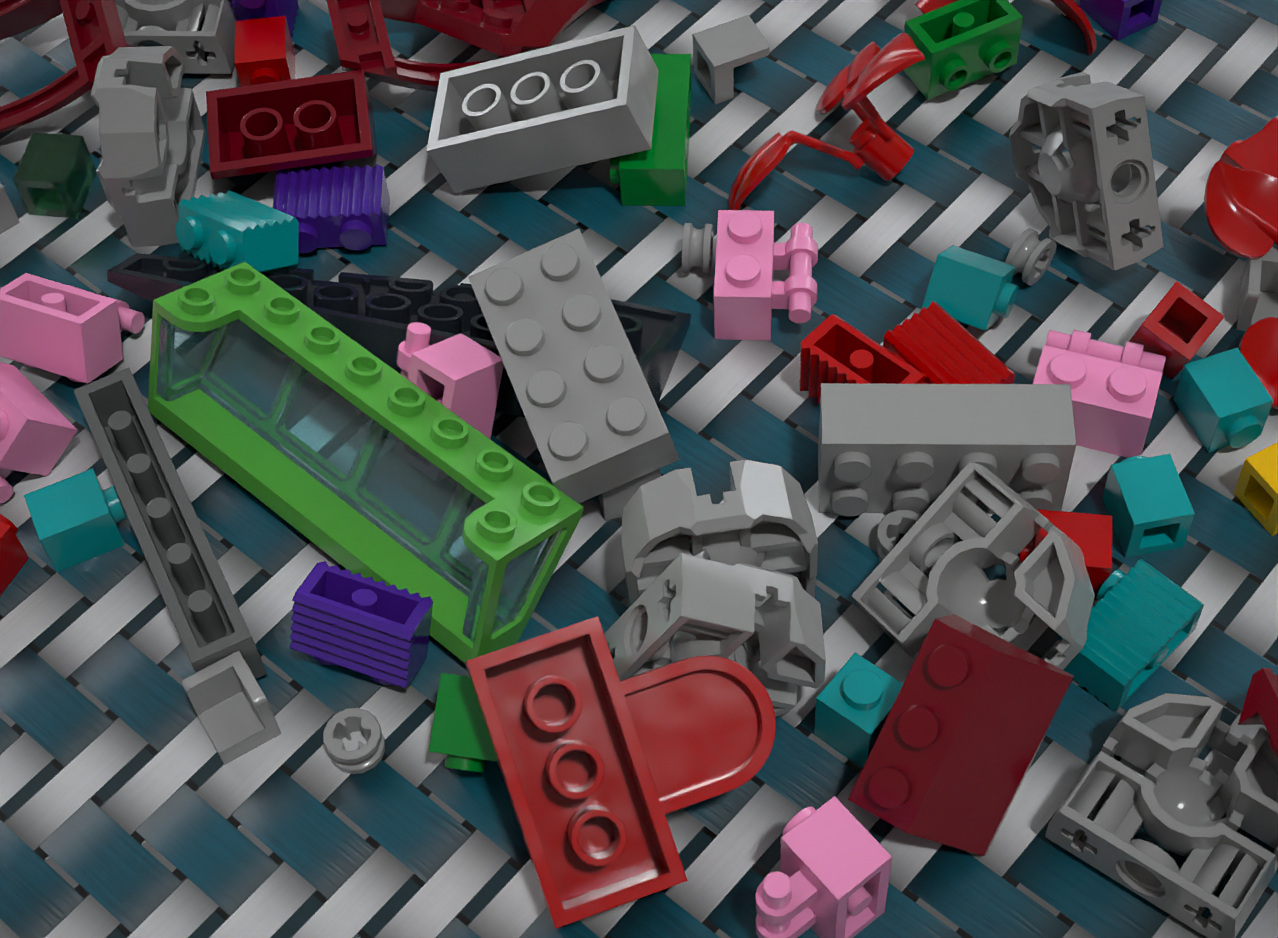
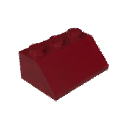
M364 69L206 91L209 162L212 179L372 157L378 151L374 113Z
M955 614L935 618L848 800L907 834L985 856L1075 676Z

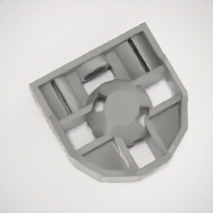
M115 0L128 45L145 47L142 41L152 40L163 46H173L182 56L185 65L183 73H232L235 60L236 15L233 13L234 7L231 6L232 0ZM207 51H209L207 61H205Z
M173 46L117 48L111 55L100 59L90 95L99 107V137L103 155L96 173L107 201L115 212L121 216L133 247L162 246L179 243L176 236V223L179 219L178 204L182 198L190 200L192 196H195L206 131L193 90L180 87L185 65L182 56Z
M1084 72L1065 76L1028 90V94L1020 101L1018 120L1011 128L1010 140L1016 177L1029 186L1039 213L1050 226L1049 238L1084 257H1090L1114 271L1139 262L1163 248L1145 96L1110 82L1091 84L1090 75ZM1032 144L1042 147L1041 150L1033 151Z
M739 460L730 462V491L723 492L724 503L712 504L710 494L697 496L691 468L673 470L640 486L623 507L621 543L628 608L681 553L732 566L742 562L797 577L802 588L815 598L818 540L812 514L800 483L779 465ZM767 592V597L762 602L755 600V608L758 609L773 594Z
M970 461L851 596L858 607L914 660L935 618L955 614L1013 644L1012 642L1024 634L1035 617L1038 616L1063 637V640L1055 647L1058 650L1057 654L1051 660L1045 658L1044 661L1064 670L1086 643L1087 625L1095 594L1081 548L988 468ZM964 486L972 492L969 498L961 492ZM982 503L1001 517L998 523L979 508ZM1043 528L1048 535L1022 563L1017 555ZM957 536H959L963 541L958 542ZM995 565L1006 566L1007 579L989 581L982 569ZM879 582L887 588L884 593L876 587ZM898 599L900 602H902L915 616L912 617L904 608H902L896 602V600Z
M681 553L604 633L620 681L689 657H723L746 667L760 680L770 696L775 717L788 713L796 706L798 685L816 689L825 681L826 658L820 603L802 588L797 577L742 562L732 566ZM767 592L773 594L758 609L755 608V600L762 602L767 597Z
M1165 693L1127 711L1111 731L1110 736L1102 746V750L1089 763L1050 820L1045 837L1205 937L1236 938L1278 869V758L1270 747L1268 731L1260 727L1253 739L1245 734L1241 738L1235 737L1229 733L1231 726L1219 720L1224 707L1220 703L1209 697ZM1205 745L1237 762L1230 777L1221 769L1216 776L1205 770L1208 762L1197 758ZM1120 756L1146 772V777L1113 757ZM1218 795L1226 808L1227 817L1212 821L1211 811L1207 804ZM1142 826L1145 833L1160 847L1148 841L1132 839ZM1241 828L1275 849L1274 854L1236 831ZM1084 832L1087 836L1085 843L1079 841ZM1161 848L1181 856H1188L1180 870H1178V866L1173 858ZM1228 873L1231 875V878L1217 898L1214 894ZM1206 907L1211 909L1208 919L1201 916Z

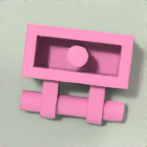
M718 210L714 280L715 339L771 341L772 309H789L788 317L795 323H805L811 319V307L817 301L818 286L817 282L812 278V268L818 261V244L813 239V229L809 224H794L791 227L790 239L786 243H774V211ZM773 270H790L789 278L785 281H773Z
M28 273L21 275L0 288V356L21 362L27 367L40 368L68 377V379L74 382L88 384L123 359L121 332L126 330L132 333H139L145 323L144 314L130 309L129 305L124 301Z
M410 323L407 327L406 340L401 342L398 347L396 362L401 368V375L490 439L504 365L501 357L462 333L429 345L431 328L424 323ZM398 439L397 455L437 481L449 477V475Z
M1074 329L1071 335L1049 330L1033 384H1070L1076 445L1127 458L1141 456L1166 356L1143 351L1144 345L1126 341V345L1123 347L1091 339L1092 333Z
M0 362V504L9 500L13 494V487L6 481L11 470L48 477L77 432V429L14 365Z
M835 796L817 810L809 806L797 813L787 823L782 832L780 872L768 874L757 888L756 934L758 938H798L811 928L819 938H853L885 912L892 856Z

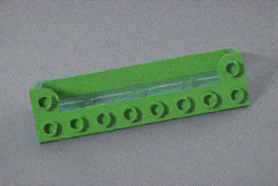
M246 262L153 300L148 410L154 417L339 564L349 569L352 574L361 573L363 578L372 577L375 582L384 581L386 586L396 585L398 590L407 588L410 594L419 593L421 598L430 596L433 601L430 636L464 663L467 660L518 643L582 517L583 506Z

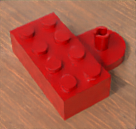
M598 616L465 661L550 919L555 929L688 881L665 814L726 793L745 784L762 768L773 747L776 719L772 701L764 685L746 667L723 657L695 656L620 681Z

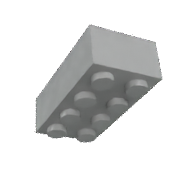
M633 25L440 73L426 151L456 193L649 150L652 145L659 70L636 26Z
M580 229L468 277L552 484L577 503H581L680 460Z
M821 383L818 444L819 513L857 516L863 513H891L897 510H911L923 515L970 461L988 468L1035 509L1061 511L1076 449L1070 384ZM965 486L961 489V492L969 498L972 492ZM984 503L979 507L986 514H996Z

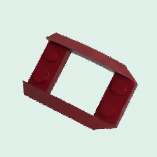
M0 0V40L28 31L63 13L76 63L75 67L49 85L17 101L1 106L0 133L43 118L92 90L100 59L111 55L119 47H133L126 43L115 0Z
M326 0L343 71L364 69L365 77L411 89L437 92L440 73L508 57L495 54L496 59L449 64L425 63L394 57L384 18L415 23L417 0ZM470 0V4L482 9L498 8L506 10L514 15L513 20L516 22L521 20L534 3V0ZM522 49V52H521V53L528 52V51L525 50V49Z
M417 0L415 23L497 55L512 56L520 54L522 49L532 51L551 46L578 16L605 0H535L519 22L514 21V15L506 10L498 8L482 9L470 4V0Z

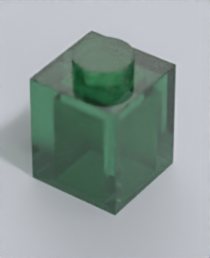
M32 132L13 180L29 215L79 219L97 173L83 136Z

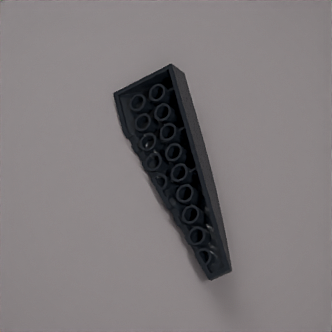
M136 253L107 270V281L153 302L154 299L224 270H220L219 267L213 271L208 270L206 260ZM290 268L288 274L264 275L399 374H401V368L396 362L398 347L401 342L406 340L408 325L414 322L424 323L431 328L429 345L462 333L500 356L471 284L461 283L460 285L447 286L441 289V291H433V282L431 280L346 272L339 274L338 282L314 280V269ZM611 299L654 400L658 405L690 326L691 314ZM239 319L235 320L230 332L231 335L285 354ZM503 365L495 411L525 418L508 373Z

